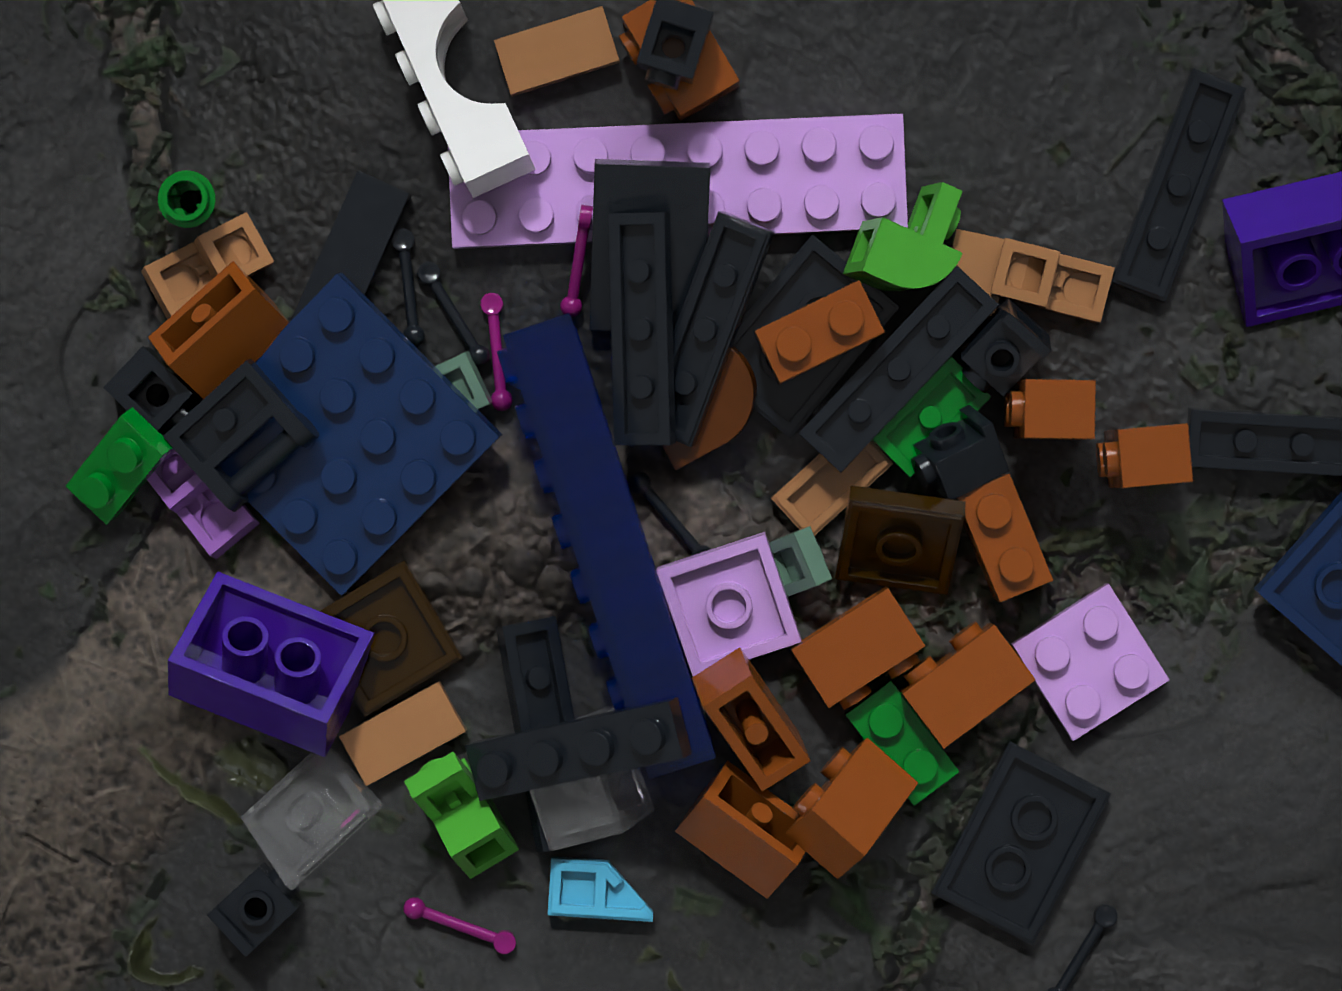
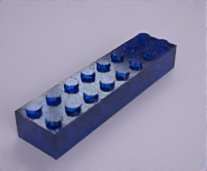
M568 313L503 335L507 348L497 351L498 358L507 384L514 385L519 383L525 403L515 406L517 416L525 438H537L543 458L535 460L533 463L544 494L555 492L561 510L560 514L551 516L561 548L565 549L572 546L579 568L570 571L580 604L591 601L597 622L591 623L588 626V630L598 659L609 656L615 676L608 678L606 682L614 709L620 710L675 697L679 699L693 754L684 759L645 766L649 780L716 758V749L573 317Z

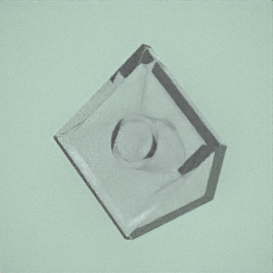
M613 704L579 718L620 710L621 708L619 704ZM641 768L530 791L550 851L624 833L655 811Z
M331 747L326 757L311 752L242 815L241 819L285 886L293 890L372 818L384 804Z

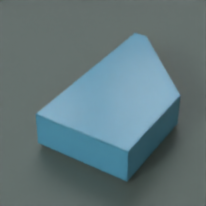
M552 856L548 915L653 922V910L609 860Z

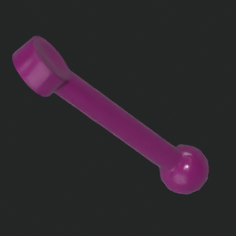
M581 205L568 294L560 303L562 313L569 318L576 317L582 311V302L578 297L593 206Z
M488 293L482 297L480 306L483 312L488 315L495 392L491 396V405L497 411H506L511 407L513 397L506 390L499 314L504 308V302L498 294Z
M417 897L409 898L404 903L403 911L408 918L415 920L423 917L493 943L496 951L501 954L512 952L516 946L515 935L509 930H501L498 933L428 908Z

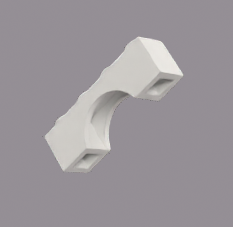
M381 0L374 3L373 7L386 35L397 32L405 50L396 53L395 56L409 86L419 81L427 100L419 103L418 107L431 135L442 131L450 150L440 154L454 186L465 182L472 197L475 198L536 170L506 103L486 104L469 100L454 91L446 81L445 58L448 47L455 34L468 21L460 1Z

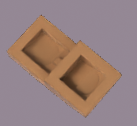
M246 212L198 236L193 243L144 266L141 273L168 320L232 261L249 277H252L272 265L274 260Z
M1004 238L990 294L1097 324L1101 323L1115 267L1060 254V251Z

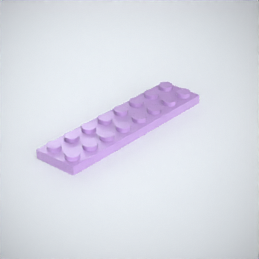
M903 114L518 130L536 170L475 198L472 197L465 182L454 186L449 176L453 249L575 244L581 205L593 206L595 159L710 163L707 238H709L718 211L727 212L775 231L774 235L859 231L862 221L881 217L908 228ZM593 211L587 243H592Z

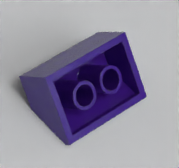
M1342 171L1222 199L1225 244L1246 327L1342 305Z
M217 571L168 659V695L326 757L349 713L374 640V633Z

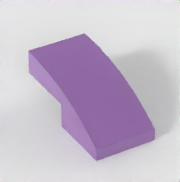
M174 448L148 478V482L168 508L178 514L206 552L215 559H218L260 524L245 504L236 512L229 510Z

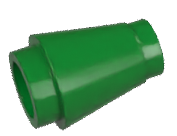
M190 170L175 172L165 179L159 189V209L164 218L175 226L182 228L196 227L205 222L214 210L215 192L213 186L206 177L198 172ZM199 193L202 201L200 204H196L198 209L194 213H188L185 208L186 198L190 194Z

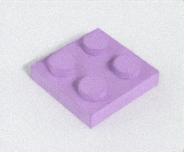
M766 532L657 567L656 571L692 676L697 675L739 647L748 659H752L801 643L802 638Z
M1105 583L1010 643L1036 679L1034 682L1073 741L1170 680L1108 583Z

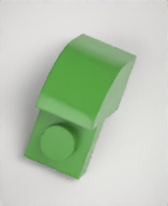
M944 182L922 186L909 219L908 228L884 217L862 221L843 274L884 291L923 288L944 279L956 267L963 254L943 244L944 240L952 236L959 223L961 210L957 205L963 191Z
M451 752L443 758L429 761L417 774L404 781L412 799L433 821L450 857L470 879L519 850L493 800L479 801L471 767L465 758L460 760L454 752Z

